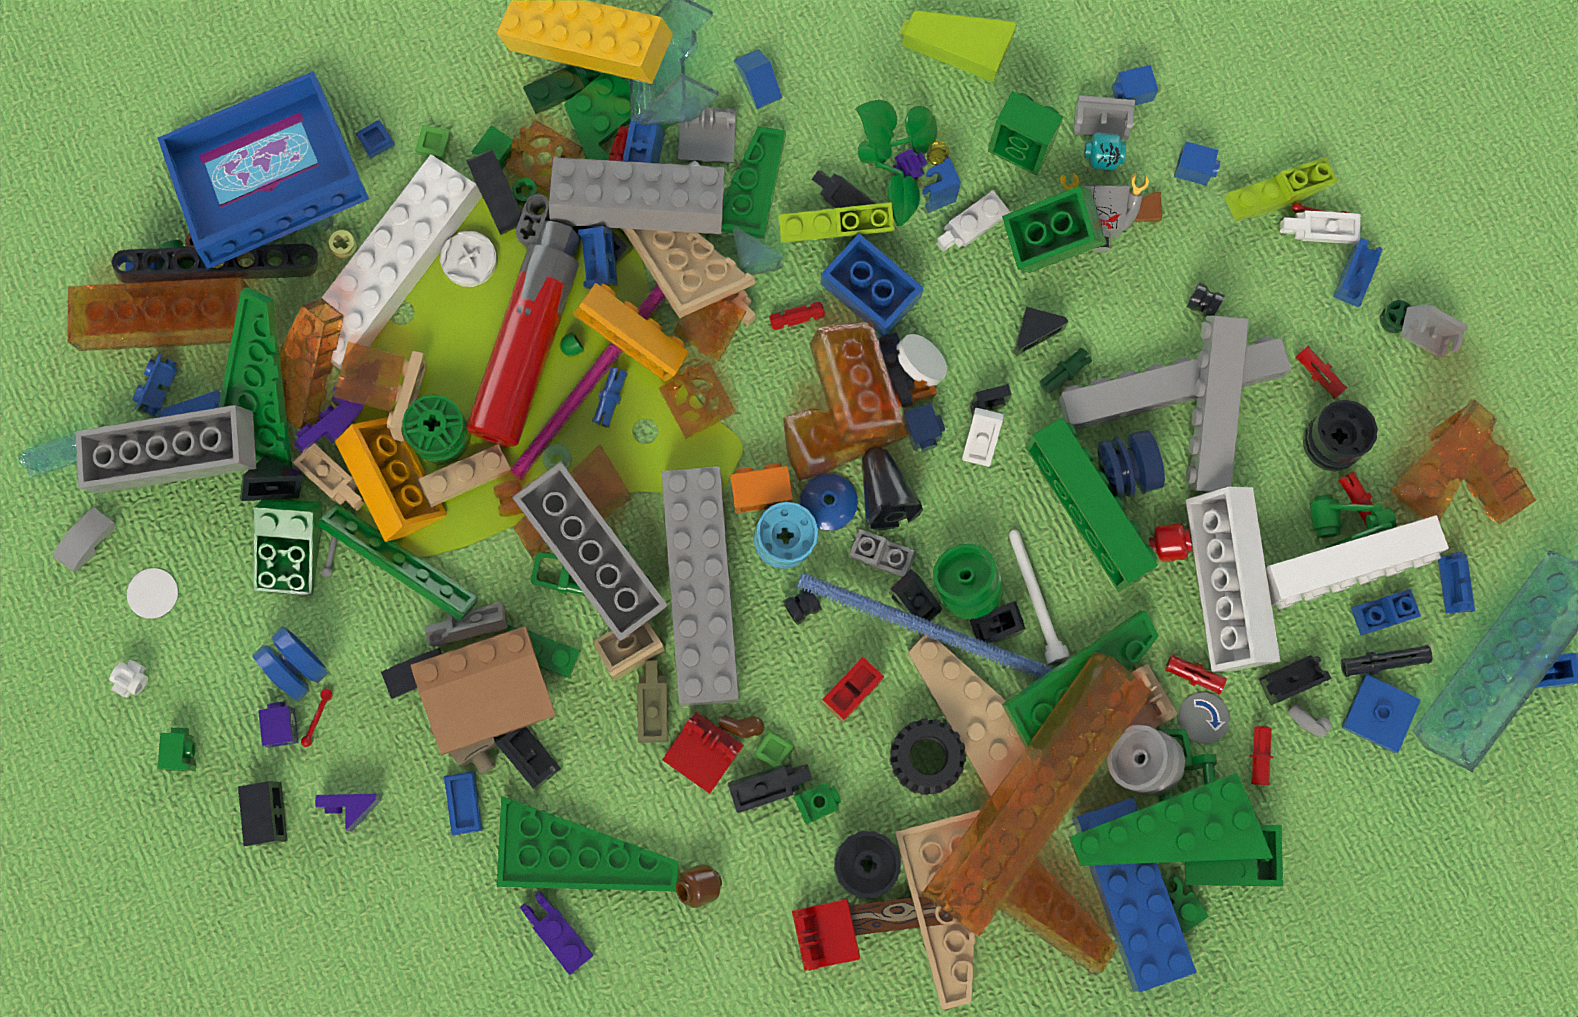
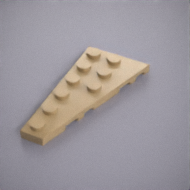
M622 228L679 318L755 285V278L748 272L745 274L736 267V263L732 259L723 257L714 249V245L699 233Z
M926 634L908 652V656L923 682L927 685L948 724L952 726L951 729L954 732L957 731L961 736L960 740L962 743L964 742L966 748L964 753L971 765H973L987 793L992 798L999 814L1002 816L1037 777L1039 772L1002 706L1006 700L941 642H938L937 639L934 640L935 637L931 639V635L927 637L928 634Z

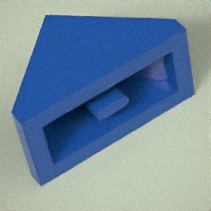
M759 49L734 60L735 66L756 109L782 99L771 62Z
M1578 653L1519 660L1523 689L1565 687L1578 684Z

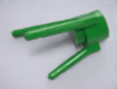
M1381 503L1373 505L1330 504V509L1371 511V515L1366 516L1367 530L1331 544L1326 548L1396 528L1397 522L1391 508L1383 509Z

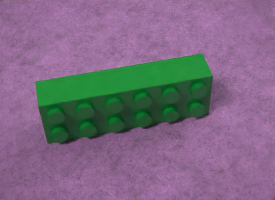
M1061 417L1033 434L1025 448L1119 593L1152 572L1158 566L1156 562L1158 558L1150 545L1146 546L1140 538L1142 534L1138 525L1133 520L1129 521L1123 512L1125 511V506L1118 496H1113L1108 489L1109 481L1104 473L1101 471L1097 472L1092 464L1094 460L1090 451L1086 447H1081L1077 441L1078 435L1071 423H1066Z

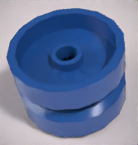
M282 626L272 636L273 643L281 654L268 645H262L252 657L276 686L299 702L309 692L308 683L300 674L302 673L312 682L319 683L329 673V670L296 635Z

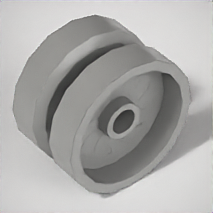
M1133 725L1124 728L1115 736L1109 746L1107 756L1109 772L1114 780L1126 789L1150 796L1163 795L1176 787L1184 774L1185 757L1180 744L1167 733L1150 726Z

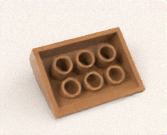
M526 626L410 665L441 755L556 716Z

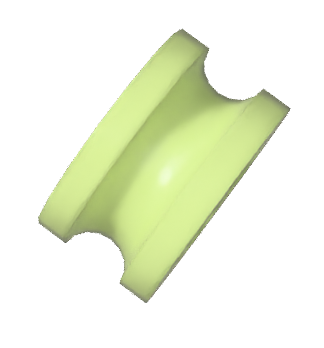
M338 230L330 236L329 246L337 257L348 258L355 253L357 243L348 231ZM341 239L348 245L344 250L342 247L336 249V246H339L337 242Z

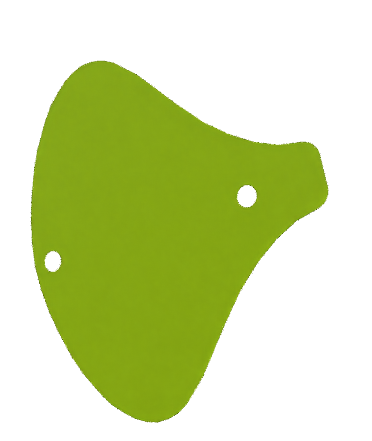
M552 167L528 172L507 182L512 190L513 183L517 179L530 178L535 182L538 194L544 195L549 200ZM524 186L521 188L522 192H518V194L522 193L524 197L529 196V191L532 192V190H528ZM481 197L452 237L462 231H477L485 235L494 245L497 254V267L493 275L483 284L474 287H462L453 283L445 275L440 263L441 252L404 300L409 302L414 308L415 314L413 319L407 324L399 325L390 318L354 366L351 380L357 375L355 370L368 360L372 363L378 359L381 362L374 388L363 409L352 424L386 418L389 416L390 411H395L397 404L395 402L396 389L403 384L405 378L402 375L403 366L406 360L410 361L412 351L424 353L427 363L417 399L435 394L447 397L458 406L466 421H468L526 253L525 247L516 237V229L500 235L483 197ZM518 204V206H519V208H520V210H521V212H522L524 206ZM545 208L540 209L537 215L543 213ZM579 236L580 242L574 259L579 263V268L520 442L514 447L499 445L510 468H513L517 460L522 457L521 455L533 443L532 441L535 440L539 432L546 426L570 393L577 387L582 378L586 376L585 374L588 373L605 349L611 344L610 341L573 315L574 311L591 290L586 289L583 282L586 281L581 236ZM634 248L616 264L618 285L608 287L615 291L616 295L614 297L622 303L628 301L639 308L648 295H650L643 260ZM652 311L653 315L649 314L650 318L659 323L656 312ZM573 331L581 342L584 351L570 357L561 351L560 342L565 335ZM619 352L620 356L617 355L618 359L615 358L616 361H612L614 364H610L612 367L608 366L609 370L610 368L618 369L615 381L620 370L625 371L628 375L625 378L619 395L621 397L620 404H616L609 428L602 427L605 415L602 416L600 425L592 422L600 402L599 393L604 390L609 375V370L606 369L607 373L604 372L603 378L600 377L601 381L597 380L599 382L598 384L595 383L597 386H593L594 389L591 388L592 392L588 391L590 395L586 394L587 398L584 397L586 400L582 399L583 403L580 402L581 406L577 405L579 408H575L577 411L573 410L575 414L571 413L572 417L569 416L570 420L566 419L568 421L564 422L566 425L562 424L563 428L560 427L561 431L558 430L559 434L555 433L557 435L553 436L555 439L551 438L552 442L549 441L550 445L547 444L548 448L544 447L546 449L542 450L544 453L540 452L541 456L538 455L539 459L535 458L537 462L533 461L535 463L531 464L533 467H529L530 470L527 469L528 473L524 472L525 476L522 475L523 479H518L510 472L444 501L442 505L447 513L444 518L409 536L394 539L393 541L417 557H430L467 547L528 521L529 519L512 496L558 462H562L589 500L603 496L636 492L663 493L662 471L720 466L723 493L730 480V474L734 473L742 457V442L733 431L707 411L692 393L679 369L674 377L664 382L625 352ZM644 419L653 421L658 428L656 439L648 444L639 443L633 436L634 425ZM435 422L434 426H429V429L432 432L435 427H440L438 422ZM470 434V441L466 451L460 458L448 464L436 465L426 462L420 456L418 458L428 475L497 444L487 442ZM345 463L346 473H348V474L352 477V475H351V473H350V471H349V469H348V467H347V465H346V463ZM357 488L354 492L357 493L364 501L359 489ZM365 503L356 512L360 519L379 531Z

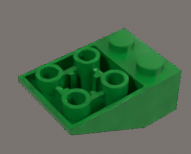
M271 499L261 500L254 507V591L313 595L321 528L318 526V523L322 517V502Z
M1260 825L1273 856L1272 859L1185 862V885L1283 887L1282 825Z

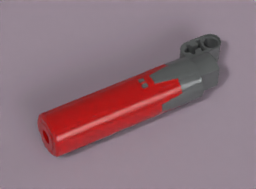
M535 194L527 199L516 228V237L525 247L526 253L466 424L470 434L487 442L505 447H514L520 442L579 268V263L574 259L580 238L572 227L550 221L549 200L542 194ZM545 208L543 213L537 215L540 209Z

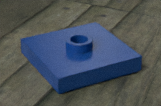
M1366 674L1363 676L1341 728L1393 753H1398L1421 700Z

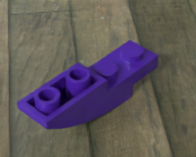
M378 359L372 363L368 360L355 370L357 375L352 380L348 381L345 378L332 389L335 393L331 401L337 407L334 409L330 405L319 414L318 417L321 420L313 427L307 424L296 433L298 439L295 441L294 446L301 453L305 452L323 436L333 444L355 421L376 383L381 362Z

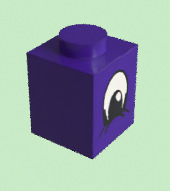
M275 702L267 704V709L258 710L262 746L272 748L299 743L295 708L286 706L285 702Z

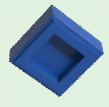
M380 120L355 133L370 159L395 146Z

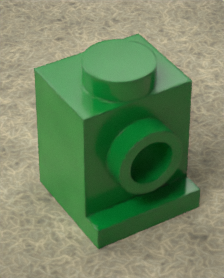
M171 728V733H160L157 769L166 771H196V765L190 764L191 759L195 756L196 743L192 741L193 736L189 735V728Z
M827 782L794 796L805 825L838 811L837 804L841 803L835 786L829 788ZM817 796H821L825 800V804L821 808L816 807L813 803L814 798Z

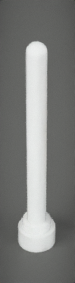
M1015 529L1011 530L1009 538L1047 642L1045 646L1046 652L1044 653L1047 663L1053 664L1070 657L1067 646H1063L1062 641H1058L1020 532Z

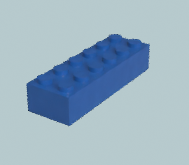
M1130 798L1074 817L1072 821L1078 834L1138 811L1134 798ZM1158 864L1089 865L1133 991L1140 993L1197 973Z

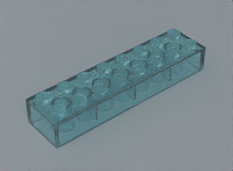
M1550 550L1547 552L1414 727L1413 732L1425 749L1471 772L1474 771L1578 632V561Z

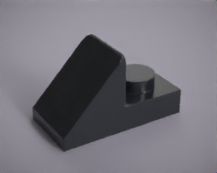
M912 569L890 589L893 593L891 598L904 612L907 611L908 614L911 613V615H917L922 619H928L929 622L943 609L919 575Z

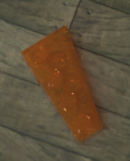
M1474 400L1428 433L1431 436L1433 445L1439 451H1443L1449 459V465L1452 470L1460 474L1466 481L1468 491L1474 497H1478L1485 506L1484 511L1487 516L1499 525L1535 502L1536 499L1519 471L1514 467L1510 468L1508 466L1509 459L1503 446L1495 444L1492 440L1490 433L1493 432V429L1488 421L1482 423L1476 411L1480 408Z

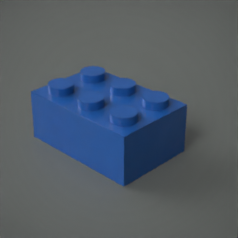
M860 233L823 271L820 283L880 336L888 335L921 299L924 289Z

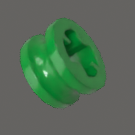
M524 177L517 179L513 183L512 193L517 203L524 206L530 196L538 194V189L532 179ZM524 186L528 190H532V192L529 191V196L524 197L522 193L518 194V192H522L521 188Z

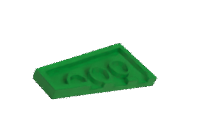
M758 126L743 156V161L738 171L735 172L726 195L723 196L721 232L765 239L786 138V130Z

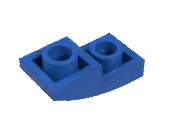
M1411 589L1351 608L1360 635L1421 617Z

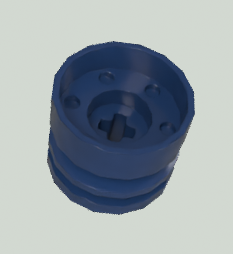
M1149 430L1129 434L1126 446L1119 437L1113 438L1111 443L1108 440L1098 443L1099 470L1108 479V489L1113 496H1118L1120 499L1124 497V493L1128 497L1133 496L1136 488L1135 483L1143 493L1164 487L1165 474L1162 457L1156 440Z

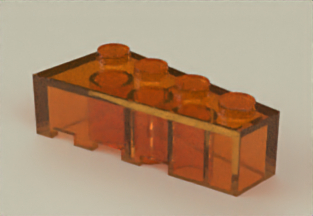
M322 298L302 305L279 350L286 417L299 430L307 424L312 426L321 420L318 416L322 413L320 412L321 403L325 400L327 394L325 385L328 375L332 372L333 363H331L333 351L337 350L344 319L342 313Z
M1474 399L1396 479L1390 491L1423 519L1437 515L1440 522L1498 418Z
M601 444L570 472V475L602 517L632 500L628 489ZM526 515L513 527L531 558L536 556L537 553L550 548Z
M1030 852L1022 860L994 907L1092 974L1102 973L1118 948L1117 944L1091 916L1089 917L1078 905L1079 903L1064 890L1050 871L1048 872L1038 861L1039 859L1033 852Z

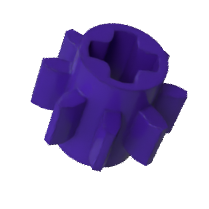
M909 149L894 157L896 164L893 165V168L901 170L904 173V177L912 176L916 180L925 175L922 168L926 167L928 163L922 152L915 154L913 149Z

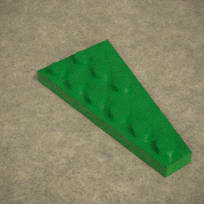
M246 287L240 293L218 408L237 405L252 411L256 460L260 461L264 456H269L292 467L274 301L272 298Z
M1138 611L1002 704L1043 780L1048 781L1054 773L1052 770L1058 762L1066 758L1070 752L1069 748L1078 736H1083L1110 699L1108 697L1125 681L1126 678L1124 676L1134 663H1139L1159 635L1146 611Z
M1238 772L1068 837L1079 866L1273 858Z

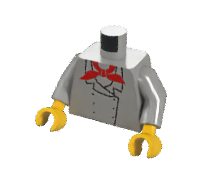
M1136 173L1131 176L1130 182L1133 186L1131 191L1129 186H1082L1092 192L1107 243L1095 248V252L1110 251V238H1119L1123 230L1129 229L1139 214L1143 197L1141 191L1149 184L1146 175L1141 185L1134 183ZM1072 174L1073 181L1069 185H1066L1065 175L1060 176L1059 181L1065 188V191L1079 185V178L1076 174Z

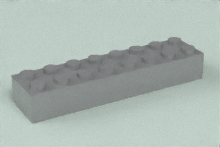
M720 466L662 471L680 707L739 702Z

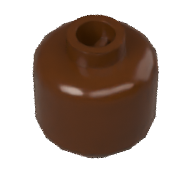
M700 864L687 869L680 874L676 883L677 896L683 904H687L691 908H698L709 904L719 897L720 887L722 886L721 876L706 864Z

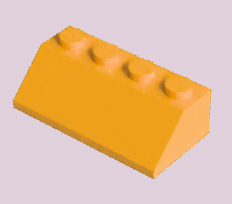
M595 283L573 315L664 382L674 377L689 353L684 348L686 344L674 335L668 337L661 331L662 326L653 319L648 318V320H645L638 314L639 309L630 302L625 301L622 303L614 297L616 293L605 284L599 286Z
M388 417L352 424L335 440L385 542L409 536L447 515L442 503L433 507L430 506L419 483V478L427 474L406 438L405 442L393 440L390 428H387Z

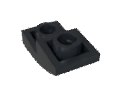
M440 648L381 671L391 699L418 689L410 665L441 655L442 651Z

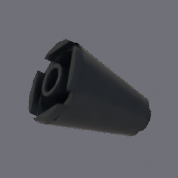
M873 447L867 450L862 457L865 517L868 526L870 525L873 530H888L900 527L898 522L906 518L908 523L915 520L923 511L921 501L890 452L881 447Z

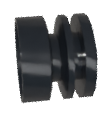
M1340 400L1331 403L1309 423L1304 431L1303 446L1306 455L1313 464L1323 470L1337 472L1348 469L1369 452L1375 444L1378 432L1375 418L1365 406L1356 401Z

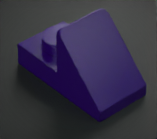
M376 793L316 795L315 807L324 808V814H342L343 808H345V830L351 832L381 802V795Z

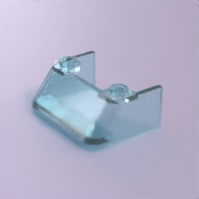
M669 0L654 15L663 18L673 33V37L653 83L629 79L631 118L641 125L691 122L693 119L698 118L700 113L719 96L717 90L686 76L684 61L697 50L696 32L713 16V11L691 0Z

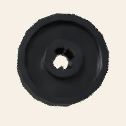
M861 831L849 836L838 847L834 857V873L838 883L848 893L859 898H875L887 893L896 884L901 872V858L896 846L888 837L875 831ZM865 859H869L872 862V868L869 871H865L864 867L861 866V862Z

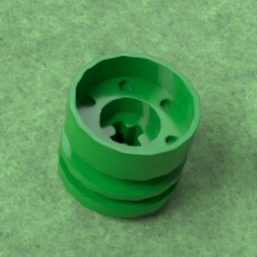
M437 394L426 395L413 401L405 411L402 420L403 434L415 453L426 462L436 465L448 464L460 458L466 451L470 441V433L466 428L467 421L458 406L447 397ZM438 422L440 427H435L434 431L431 432L429 426H434V423Z

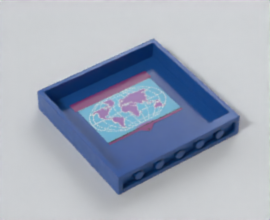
M314 71L157 138L195 249L207 269L369 199L324 90Z

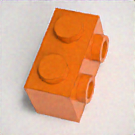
M780 463L765 465L763 470L753 471V468L746 467L735 470V474H730L735 514L769 509L772 505L782 502L793 503L788 466L781 467Z

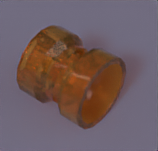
M508 481L494 486L495 497L500 502L498 510L501 517L515 516L523 513L512 498L513 495L523 489L521 481Z

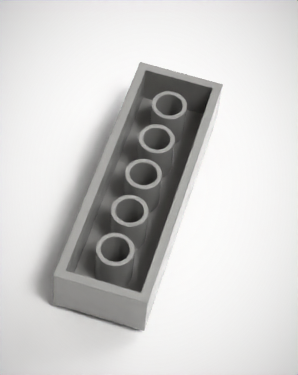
M553 157L549 197L550 221L571 226H604L607 228L721 234L724 167Z
M237 405L76 431L79 489L94 493H105L256 469L253 412Z
M558 462L512 496L619 641L623 640L668 606L562 462Z

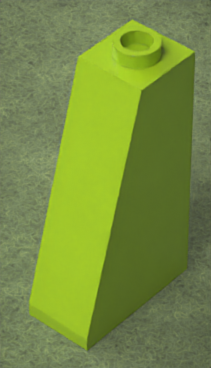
M914 10L911 19L906 18L904 20L900 34L903 35L902 46L994 82L1013 39L1017 23Z

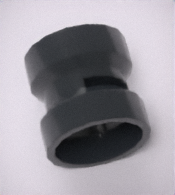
M1199 282L1186 307L1193 311H1201L1204 317L1214 316L1225 295L1219 292L1213 293L1208 290L1206 285Z
M804 587L802 590L800 589L799 594L795 597L789 596L782 601L797 625L803 623L806 616L810 614L815 615L822 610L814 593H811V590L807 592L808 589L804 591Z

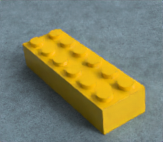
M511 0L496 33L510 51L650 84L655 79L673 37V33L662 17L587 0Z

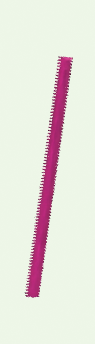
M658 284L638 308V314L648 320L647 317H651L649 314L653 315L652 311L655 312L654 309L657 310L656 306L659 307L658 303L662 304L660 300L663 302L662 298L666 299ZM612 343L609 344V347L605 349L600 358H598L588 373L585 374L586 376L582 378L554 416L539 432L535 440L532 441L533 443L521 455L522 457L511 468L513 475L518 479H523L522 475L525 476L524 472L528 473L527 469L530 470L529 467H533L531 464H535L533 461L537 462L535 458L539 459L538 455L541 456L540 452L544 453L542 451L546 450L544 447L548 448L547 444L550 445L549 441L552 442L551 438L555 439L553 437L557 436L555 433L559 434L558 430L561 431L560 427L563 428L562 424L566 425L564 423L568 422L566 419L570 420L569 416L572 417L571 413L575 414L573 410L577 411L575 409L579 408L577 405L581 406L580 402L583 403L582 399L586 400L584 397H588L586 394L590 395L588 391L592 392L591 388L594 389L593 386H597L595 384L599 383L597 380L601 381L600 377L603 378L604 372L607 373L606 369L609 370L608 366L612 367L610 365L614 364L612 361H616L615 358L618 359L617 355L620 356L619 352L623 353L621 349Z

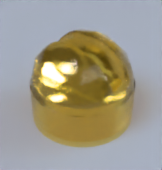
M935 141L930 144L927 150L928 162L934 166L944 163V159L949 158L950 154L948 145L942 141Z

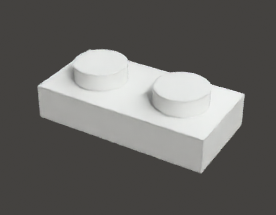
M975 408L962 456L963 461L990 467L1004 414Z

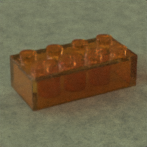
M872 322L819 327L809 345L839 446L893 439L903 425V420Z

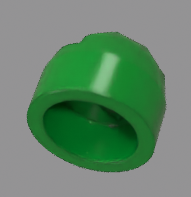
M573 331L561 339L560 349L565 355L573 357L584 351L581 342Z

